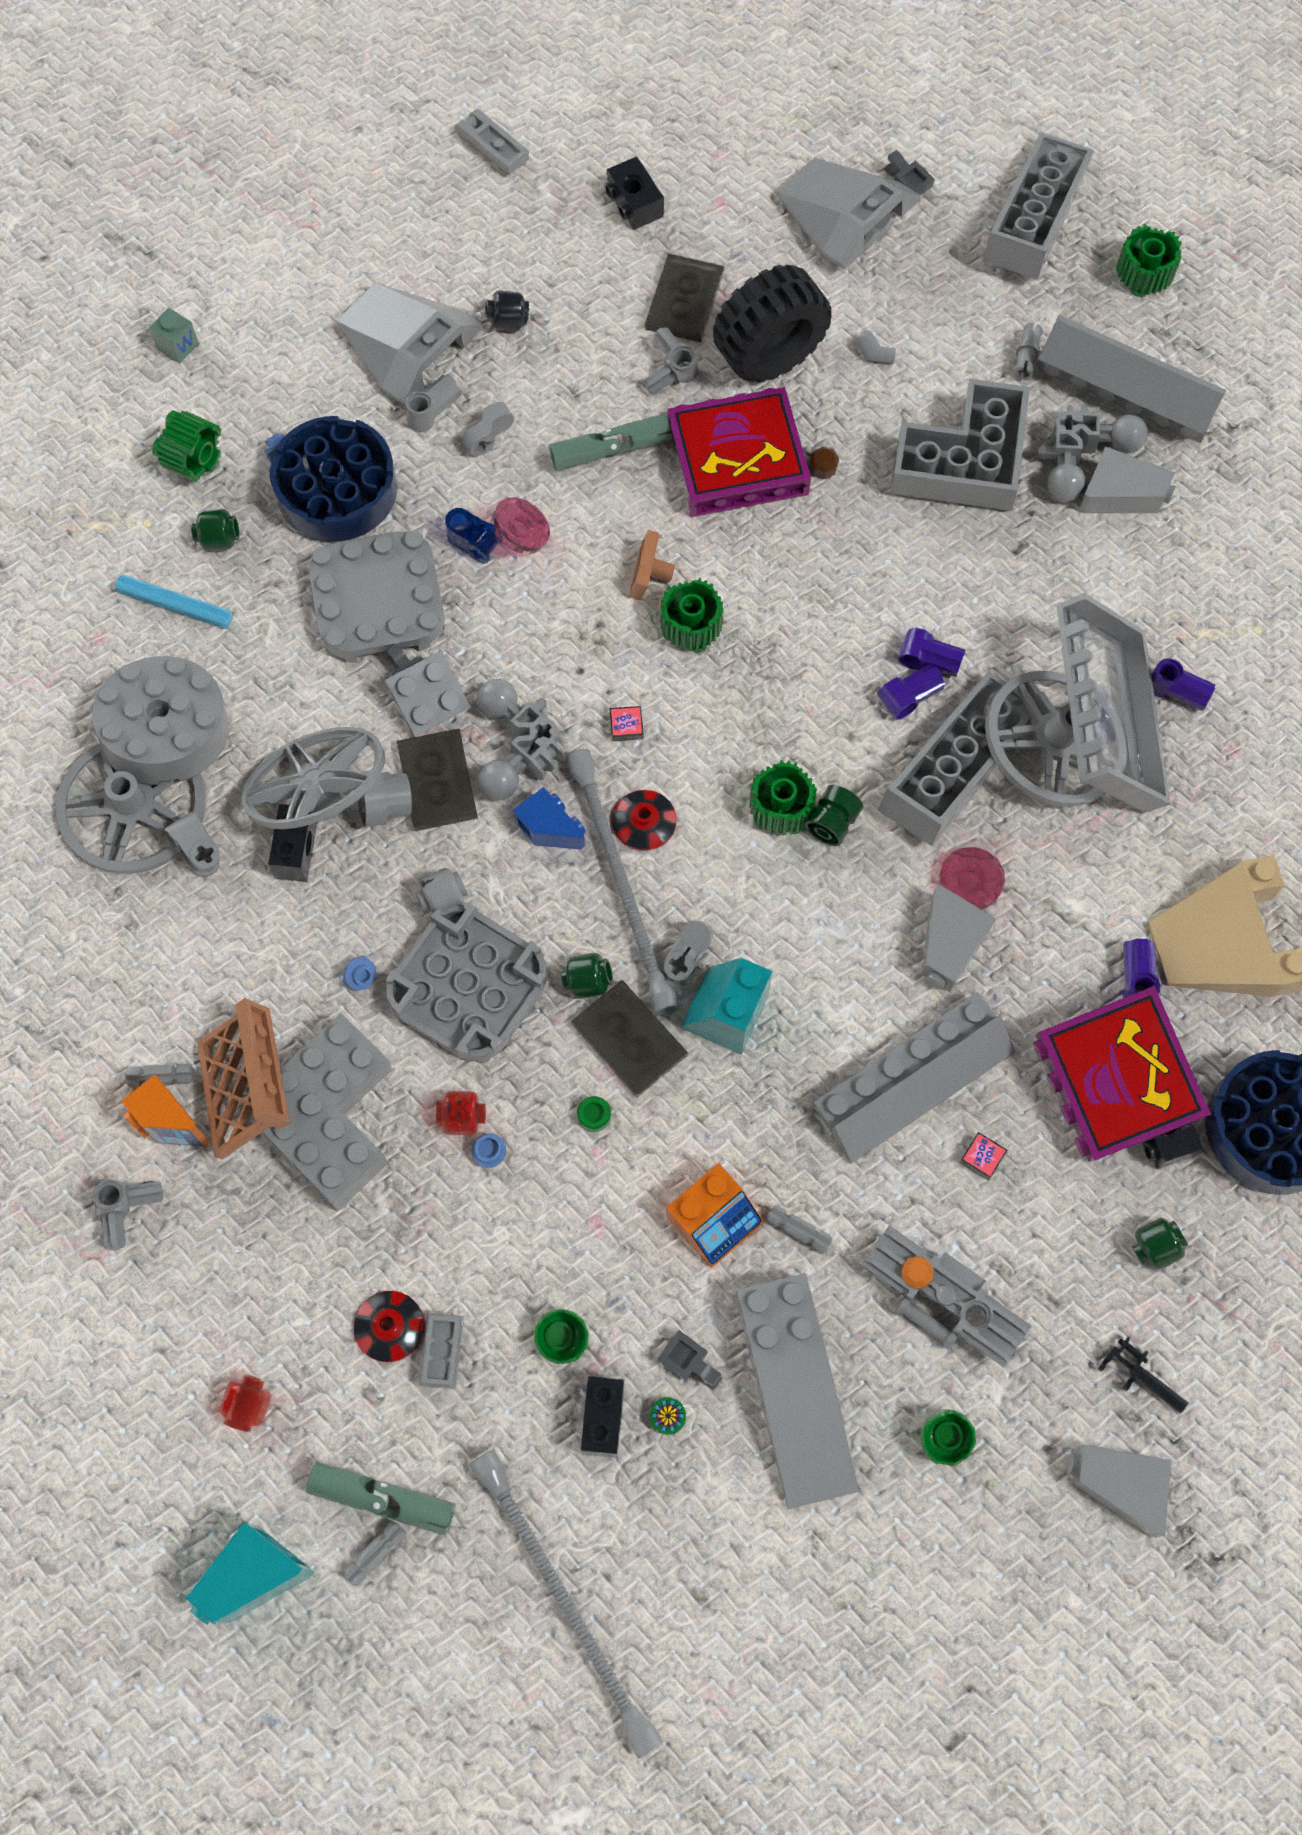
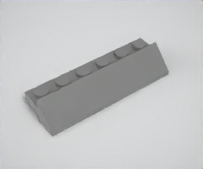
M1061 315L1056 319L1038 359L1040 360L1038 369L1044 371L1049 376L1066 381L1078 389L1090 392L1104 401L1112 402L1127 409L1132 414H1138L1159 426L1171 429L1183 437L1193 439L1199 443L1202 442L1226 392L1225 389Z
M976 992L815 1100L812 1106L832 1132L831 1137L852 1164L1014 1054L1015 1048L1001 1014L996 1016L981 995Z

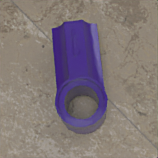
M910 628L906 633L898 655V661L903 666L914 670H920L931 664L936 666L940 672L957 677L966 650L934 640L933 635L924 629Z
M1166 658L1159 661L1151 673L1155 696H1171L1201 711L1206 708L1215 690L1216 684L1183 670L1182 665L1175 659ZM1161 675L1167 676L1170 681L1164 680Z
M928 664L904 679L898 677L890 680L879 689L877 696L894 719L900 720L911 714L919 703L943 690L945 682L939 669Z
M1140 938L1125 941L1123 947L1126 987L1123 991V998L1137 993L1135 990L1137 985L1145 989L1155 986L1159 994L1161 985L1156 977L1154 942Z

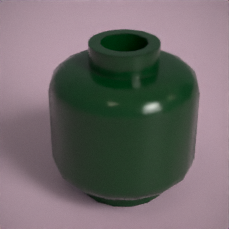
M225 509L202 511L197 515L196 523L191 525L194 542H199L201 547L208 552L231 549L235 544V540H239L240 537L236 516H231Z
M593 952L571 957L567 961L566 970L561 972V979L565 990H570L575 998L584 999L605 994L608 990V985L613 983V974L609 960L603 959L600 954Z
M1157 1218L1136 1230L1135 1238L1138 1243L1132 1246L1142 1265L1149 1262L1155 1270H1162L1185 1256L1184 1247L1188 1246V1243L1174 1220L1168 1222L1165 1218Z

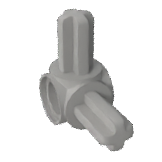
M667 327L659 328L654 334V340L666 354L665 366L644 380V384L651 394L658 393L674 381L677 384L691 382L698 374V364L694 349L684 343L680 344ZM681 362L690 363L687 366H678Z
M106 1179L95 1186L92 1197L95 1204L96 1219L102 1221L104 1247L106 1250L115 1251L125 1247L126 1238L123 1218L130 1212V1207L163 1201V1189L160 1182L127 1186L126 1181L118 1182L113 1179ZM116 1194L119 1196L118 1201L112 1205L101 1203L106 1195Z

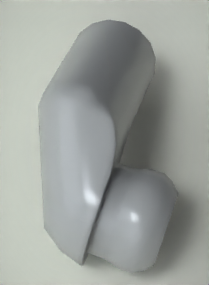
M863 331L859 334L857 346L868 361L894 364L896 348L881 347L870 331Z

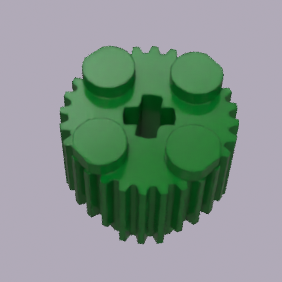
M1143 224V227L1137 226V229H1132L1131 235L1124 241L1116 272L1118 277H1121L1120 281L1125 282L1124 286H1129V290H1131L1134 296L1142 298L1149 295L1150 292L1156 294L1157 291L1162 292V289L1166 290L1171 285L1182 258V250H1180L1182 241H1178L1179 236H1175V232L1167 231L1163 233L1162 229L1160 231L1157 228L1152 230L1151 226Z
M172 410L169 412L165 419L166 428L162 430L163 434L154 441L152 453L159 457L158 461L163 468L197 482L200 476H203V472L215 470V465L219 463L218 459L221 458V450L217 447L219 443L217 439L221 436L222 429L219 428L220 426L188 411L177 412Z
M698 578V580H692L691 583H688V581H685L684 584L679 582L677 587L676 585L668 586L667 591H664V597L661 598L660 606L661 631L667 641L671 640V645L676 644V648L681 646L683 650L689 648V651L694 653L703 652L707 649V645L711 646V641L715 642L716 637L720 636L723 625V602H721V596H718V592L714 591L713 584H707V580L702 582L701 578Z
M780 760V763L773 764L772 768L767 766L766 771L761 770L760 775L757 774L753 778L749 803L750 813L753 815V822L756 826L763 830L768 829V833L772 831L775 832V835H778L779 832L782 835H785L786 832L789 835L799 833L803 830L806 820L814 809L817 788L815 784H812V778H808V773H802L803 769L799 768L796 762L791 764L789 760L787 763Z

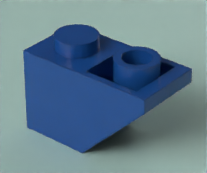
M544 787L513 809L515 823L535 846L578 850L585 847L584 833L586 830L582 823L575 816L570 818L564 811L566 808L562 800L555 793L550 795Z

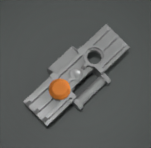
M890 1225L861 1264L862 1267L905 1297L895 1312L900 1316L903 1313L943 1342L942 1346L947 1350L956 1338L960 1336L1004 1368L1031 1328L1030 1324L987 1295V1292L982 1289L986 1280L946 1252H944L941 1258L931 1255ZM918 1295L924 1299L928 1297L951 1313L949 1317L956 1322L953 1330H949L911 1303L914 1296ZM978 1307L982 1309L985 1314L983 1325L973 1326L967 1321L966 1312L969 1308Z

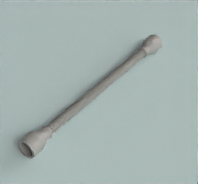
M588 749L575 750L566 756V762L570 774L577 780L586 796L603 849L613 872L616 886L622 898L624 909L634 932L639 951H641L640 954L642 955L644 966H646L647 974H649L647 979L650 985V1003L655 1016L671 1014L677 1011L680 1005L675 991L666 982L663 973L659 971L660 968L651 948L652 946L643 925L641 914H639L636 900L634 899L624 866L613 840L611 829L595 789L596 782L594 779L592 756Z
M495 1450L483 1454L469 1466L477 1480L491 1491L494 1498L500 1501V1505H503L504 1512L508 1513L507 1517H510L509 1520L512 1521L511 1524L517 1530L516 1533L520 1534L519 1538H522L521 1541L524 1542L526 1550L529 1551V1555H532L531 1559H534L533 1562L537 1563L536 1567L541 1572V1576H544L545 1583L549 1584L550 1592L554 1593L553 1597H556L555 1600L558 1601V1605H561L560 1609L563 1610V1614H566L565 1618H568V1623L571 1622L570 1626L573 1627V1631H576L575 1635H578V1640H581L580 1644H583L582 1647L588 1653L587 1656L591 1657L592 1665L596 1666L595 1670H598L597 1673L603 1679L602 1682L606 1683L605 1687L608 1688V1692H611L610 1696H613V1701H616L615 1704L618 1705V1710L621 1709L620 1713L622 1715L620 1717L625 1724L627 1739L638 1759L662 1744V1738L655 1726L640 1714L636 1705L630 1704L631 1700L628 1699V1695H625L626 1691L623 1690V1686H620L621 1683L617 1682L618 1678H615L616 1674L612 1673L613 1669H610V1664H607L608 1660H605L606 1657L602 1656L603 1652L600 1651V1647H597L598 1643H595V1638H592L593 1634H590L591 1631L587 1630L586 1622L582 1621L583 1617H580L581 1614L575 1608L576 1605L572 1604L571 1596H568V1591H565L566 1588L562 1587L564 1584L560 1583L561 1579H558L559 1576L556 1574V1570H553L554 1567L550 1566L549 1558L546 1557V1553H543L542 1546L538 1545L539 1541H536V1536H534L533 1532L531 1533L530 1525L526 1524L527 1520H524L525 1517L521 1516L520 1508L517 1507V1503L512 1499L513 1496L510 1495L511 1489L505 1478L504 1466Z

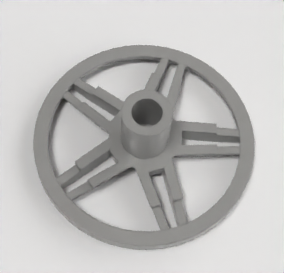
M1033 671L1021 674L1008 681L991 701L985 724L990 752L1002 773L1025 794L1051 805L1065 807L1080 806L1091 803L1103 796L1105 793L1097 788L1079 794H1063L1064 782L1067 780L1069 758L1077 762L1070 704L1064 705L1057 712L1044 691L1040 692L1034 681H1053L1067 685L1066 675L1053 671ZM1017 688L1035 725L1014 726L1012 729L998 730V716L1001 705L1008 694ZM1094 691L1090 693V700L1095 703L1093 708L1100 709L1111 727L1115 741V760L1103 752L1099 753V767L1102 769L1109 766L1122 773L1126 747L1121 725L1111 707ZM1033 737V740H1016L1015 742H1000V740ZM1003 749H1043L1044 789L1019 773L1009 761ZM1053 760H1056L1057 767L1055 775L1054 792H1051Z
M337 727L305 735L281 747L259 764L243 787L241 796L242 806L254 823L271 829L298 828L332 819L360 799L377 781L385 764L384 749L379 739L373 733L361 728ZM346 739L329 751L319 762H315L304 750L318 743ZM367 745L372 748L375 762L370 774L345 769L358 758L357 754ZM298 751L307 762L302 767L299 766L293 755ZM286 758L289 759L295 774L281 777L259 786L264 777L275 766ZM350 790H354L342 799L340 793H348ZM292 798L286 819H270L261 815L255 809V806L269 802L271 805Z
M100 743L95 745L73 763L65 774L58 790L56 818L65 842L84 862L107 872L119 874L140 873L166 864L180 854L172 844L154 856L137 861H121L138 820L164 832L163 829L167 826L150 818L154 812L171 823L180 819L176 816V813L154 800L177 779L161 781L160 785H156L154 788L151 787L153 784L137 782L136 778L129 772H115L106 759ZM102 754L103 765L107 775L104 784L105 792L84 794L80 798L67 799L70 788L79 772L91 760ZM199 773L192 777L195 790L193 812L203 822L206 810V789L202 776ZM104 804V808L81 809L79 811H66L67 808H80ZM111 816L105 838L106 847L103 858L89 852L76 840L69 827L67 818ZM120 826H126L116 859L112 861Z

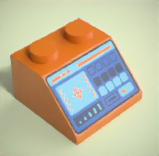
M155 1074L121 1100L128 1109L123 1114L124 1117L144 1139L150 1135L159 1144L206 1147L211 1143Z
M717 1163L666 1207V1217L711 1268L764 1223L743 1189L720 1163Z

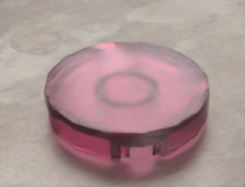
M517 497L505 498L496 505L491 514V522L493 521L495 525L493 530L496 536L505 546L515 552L522 553L527 551L530 552L529 554H535L545 546L549 539L550 528L545 516L535 505L527 500Z
M966 847L952 852L944 860L938 876L939 885L981 910L988 908L998 900L1005 884L1004 869L999 860L990 852L977 847Z

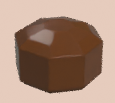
M821 447L812 451L808 467L813 476L827 479L836 474L839 457L833 449Z

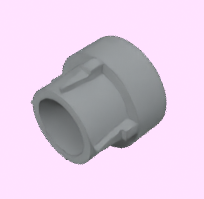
M362 771V772L368 773V774L371 773V771ZM381 773L374 785L357 800L360 818L364 827L386 825L387 821L391 820V818L411 815L412 797L406 773Z

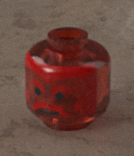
M448 1091L444 1094L443 1099L437 1100L436 1125L437 1127H442L446 1135L472 1136L477 1133L479 1124L486 1123V1103H480L478 1095L473 1091Z
M244 1374L242 1380H231L228 1383L219 1407L220 1415L225 1418L223 1422L225 1425L245 1432H250L252 1427L262 1425L272 1399L271 1392L263 1387L264 1380Z

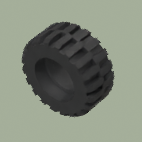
M793 265L773 266L772 270L765 269L759 272L758 276L750 277L746 280L745 284L740 289L737 288L731 294L732 297L721 306V313H717L715 325H713L714 344L739 378L753 383L754 381L760 383L765 382L766 379H776L780 374H786L794 366L804 362L805 358L817 349V344L825 338L826 330L829 329L832 318L830 302L803 268Z

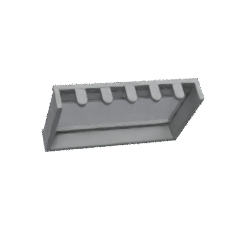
M1085 593L1057 604L1080 783L1094 786L1102 792L1139 809L1141 814L1170 805L1145 631Z

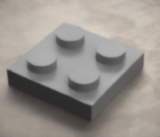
M442 651L384 680L413 737L471 708Z

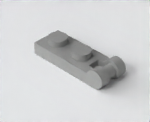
M479 109L471 112L469 119L466 121L461 120L455 125V130L460 138L463 140L467 139L508 175L530 159L529 151Z

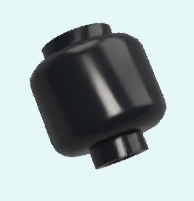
M497 290L493 294L492 300H486L485 318H490L494 329L517 332L522 328V325H527L529 302L524 300L520 292Z

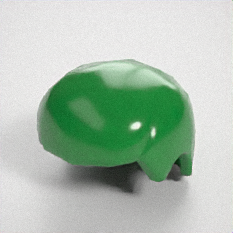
M558 1309L546 1313L538 1321L535 1327L534 1342L539 1354L555 1364H566L578 1360L586 1350L589 1331L585 1321L577 1313L571 1310Z
M938 1410L926 1418L921 1429V1446L928 1458L935 1464L956 1466L972 1454L976 1445L974 1426L966 1415L955 1410Z

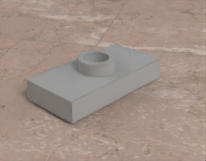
M427 1314L419 1381L420 1387L456 1390L464 1323L463 1316Z

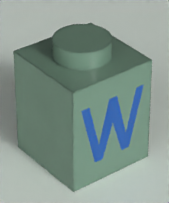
M169 307L149 327L157 349L178 363H181L199 344L192 322Z

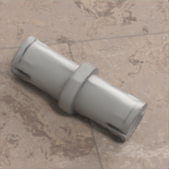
M1028 323L1024 326L1022 341L1019 343L1016 352L1018 358L1013 373L1017 379H1020L1021 372H1024L1022 380H1029L1033 376L1034 364L1040 354L1039 342L1043 333V328L1038 324L1035 331H1033L1034 323Z

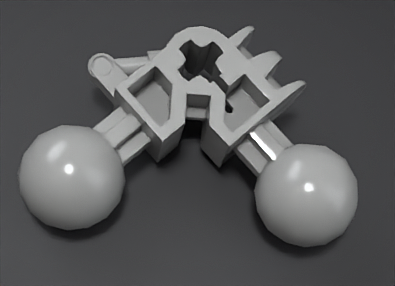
M1068 405L1067 411L1060 413L1056 417L1054 430L1049 435L1048 441L1037 449L1036 455L1038 458L1053 459L1052 465H1057L1047 478L1049 494L1061 502L1076 500L1081 496L1086 486L1084 472L1078 467L1082 451L1085 453H1095L1098 442H1111V445L1119 452H1136L1147 441L1148 429L1146 423L1139 416L1128 414L1120 416L1113 424H1100L1099 406L1096 407L1095 412H1089L1086 405H1082L1080 411H1074L1072 405Z
M491 679L483 683L477 695L478 706L482 712L492 719L505 717L510 722V735L515 738L511 742V756L506 761L492 760L485 764L479 773V787L484 795L492 800H505L513 796L519 785L518 775L524 769L536 779L543 780L544 773L542 769L553 771L555 769L553 759L558 761L565 759V754L558 745L557 726L547 715L546 700L540 698L533 705L528 703L522 708L517 704L518 698L515 689L511 683L503 679Z

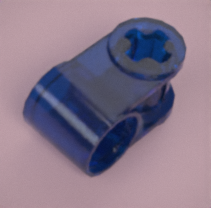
M454 508L445 517L446 535L449 543L466 552L480 563H488L492 551L505 540L503 532L498 527L480 519L466 509ZM457 526H464V527H465L464 529H461V530L454 529V528L457 527Z

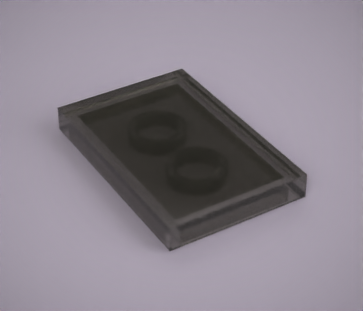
M668 253L645 321V330L657 332L659 328L667 327L674 337L701 343L723 278L724 266Z
M459 728L397 741L402 771L407 774L411 789V817L414 831L478 819Z
M623 980L618 982L571 1021V1025L636 1098L688 1056L685 1048Z

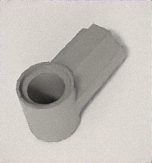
M448 374L446 376L441 375L424 391L413 392L406 398L407 420L412 430L425 432L431 429L435 422L434 418L461 396V389Z

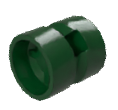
M832 784L826 788L818 801L819 806L813 809L806 820L805 827L812 836L830 846H840L849 832L848 826L854 824L864 806L863 802L853 792L839 785Z

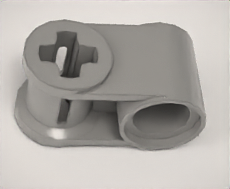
M191 811L163 829L172 846L182 855L196 875L208 877L218 870L220 851L194 812ZM203 854L204 857L211 855L210 863L207 864L204 860L199 862V855Z

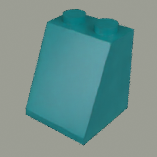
M743 958L708 968L680 1028L742 1055L768 999L773 971Z
M244 1522L185 1599L194 1605L190 1612L207 1625L209 1622L214 1625L217 1623L230 1624L309 1579L315 1571L262 1528Z

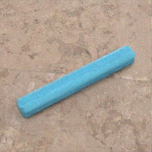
M120 575L115 584L119 593L222 628H228L233 618L230 610L127 575Z

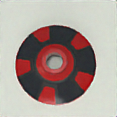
M637 790L631 792L617 803L613 811L612 825L616 836L623 844L635 850L649 851L663 846L670 840L676 829L677 817L672 803L665 796L655 791ZM641 812H648L650 817L648 819H641L638 815Z
M383 1291L369 1297L360 1306L354 1320V1336L358 1346L367 1356L380 1362H396L412 1354L419 1346L425 1328L423 1313L418 1304L410 1296L398 1291ZM386 1318H391L394 1321L392 1329L388 1331L381 1328L382 1321Z

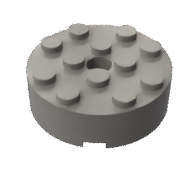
M149 657L124 665L102 685L95 697L92 709L93 726L108 762L117 771L129 772L136 778L137 782L160 785V781L178 778L181 782L203 772L219 757L227 742L229 733L227 711L216 680L200 665L179 657Z

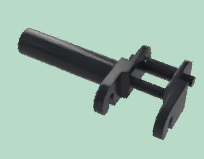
M1129 1336L1125 1340L1120 1338L1118 1341L1121 1344L1119 1348L1113 1347L1097 1369L1102 1372L1111 1359L1119 1360L1130 1369L1129 1373L1131 1374L1124 1384L1123 1390L1128 1391L1131 1384L1137 1380L1181 1414L1189 1402L1140 1366L1142 1362L1145 1364L1148 1362L1149 1359L1146 1356L1149 1352L1146 1350L1141 1353L1128 1343L1130 1341ZM1123 1349L1138 1359L1134 1365L1120 1355Z

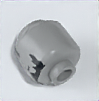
M447 868L423 877L420 880L421 891L416 892L423 911L430 908L432 913L438 908L443 912L457 905H463V897L467 895L458 872L452 873Z

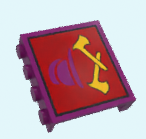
M785 387L767 388L763 391L749 394L740 393L733 397L708 399L701 403L681 404L667 409V417L672 429L688 491L690 517L809 495L811 477Z
M1155 986L1042 1030L1035 1035L1037 1041L1033 1042L1037 1056L1040 1061L1046 1060L1051 1072L1047 1074L1049 1084L1054 1093H1060L1064 1105L1060 1106L1063 1117L1068 1125L1073 1124L1078 1137L1074 1138L1075 1145L1081 1157L1087 1156L1089 1162L1211 1115Z

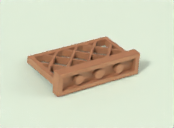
M246 998L235 1004L237 1014L197 1042L214 1157L224 1159L270 1126L281 1129L290 1123L270 1008ZM239 1027L240 1035L237 1042H234L232 1040ZM218 1041H220L214 1058L212 1059L210 1047L216 1044ZM231 1044L235 1047L227 1065H225L223 1061ZM242 1055H244L245 1063L240 1071L237 1067ZM223 1067L225 1071L218 1087H216V1077L220 1068ZM234 1074H240L232 1093L227 1092ZM248 1083L249 1093L247 1098L243 1099L241 1097ZM226 1095L230 1098L221 1116L220 1107ZM239 1102L244 1103L237 1122H234L232 1118ZM253 1111L254 1120H256V1122L250 1125L249 1127H246ZM229 1125H232L234 1129L229 1141L225 1143L224 1137Z

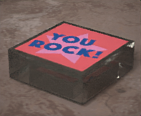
M641 706L610 708L612 742L644 739Z
M978 1132L959 1163L989 1181L1008 1150Z

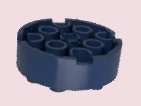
M339 416L315 418L291 430L275 449L276 454L272 465H270L269 472L277 504L286 521L305 536L328 542L351 540L376 528L390 513L396 500L398 487L394 463L385 439L370 425L357 419L355 422L341 420Z
M1280 1050L1254 1054L1238 1063L1217 1084L1209 1098L1207 1106L1211 1115L1205 1117L1209 1145L1221 1166L1233 1178L1245 1186L1263 1193L1275 1195L1302 1192V1054L1295 1055L1280 1052ZM1275 1116L1281 1118L1286 1127L1277 1125Z

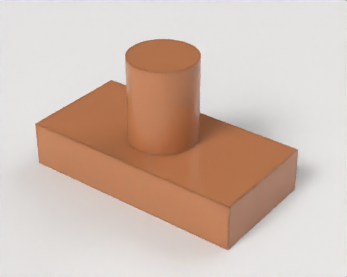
M647 530L640 543L629 592L630 598L641 600L648 588L650 577L669 583L672 579L675 564L654 558L660 534L658 532Z

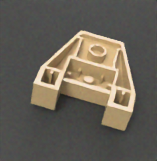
M1275 855L1240 862L1147 924L1166 986L1267 997L1302 991V947L1273 953L1257 902L1274 899L1285 885Z

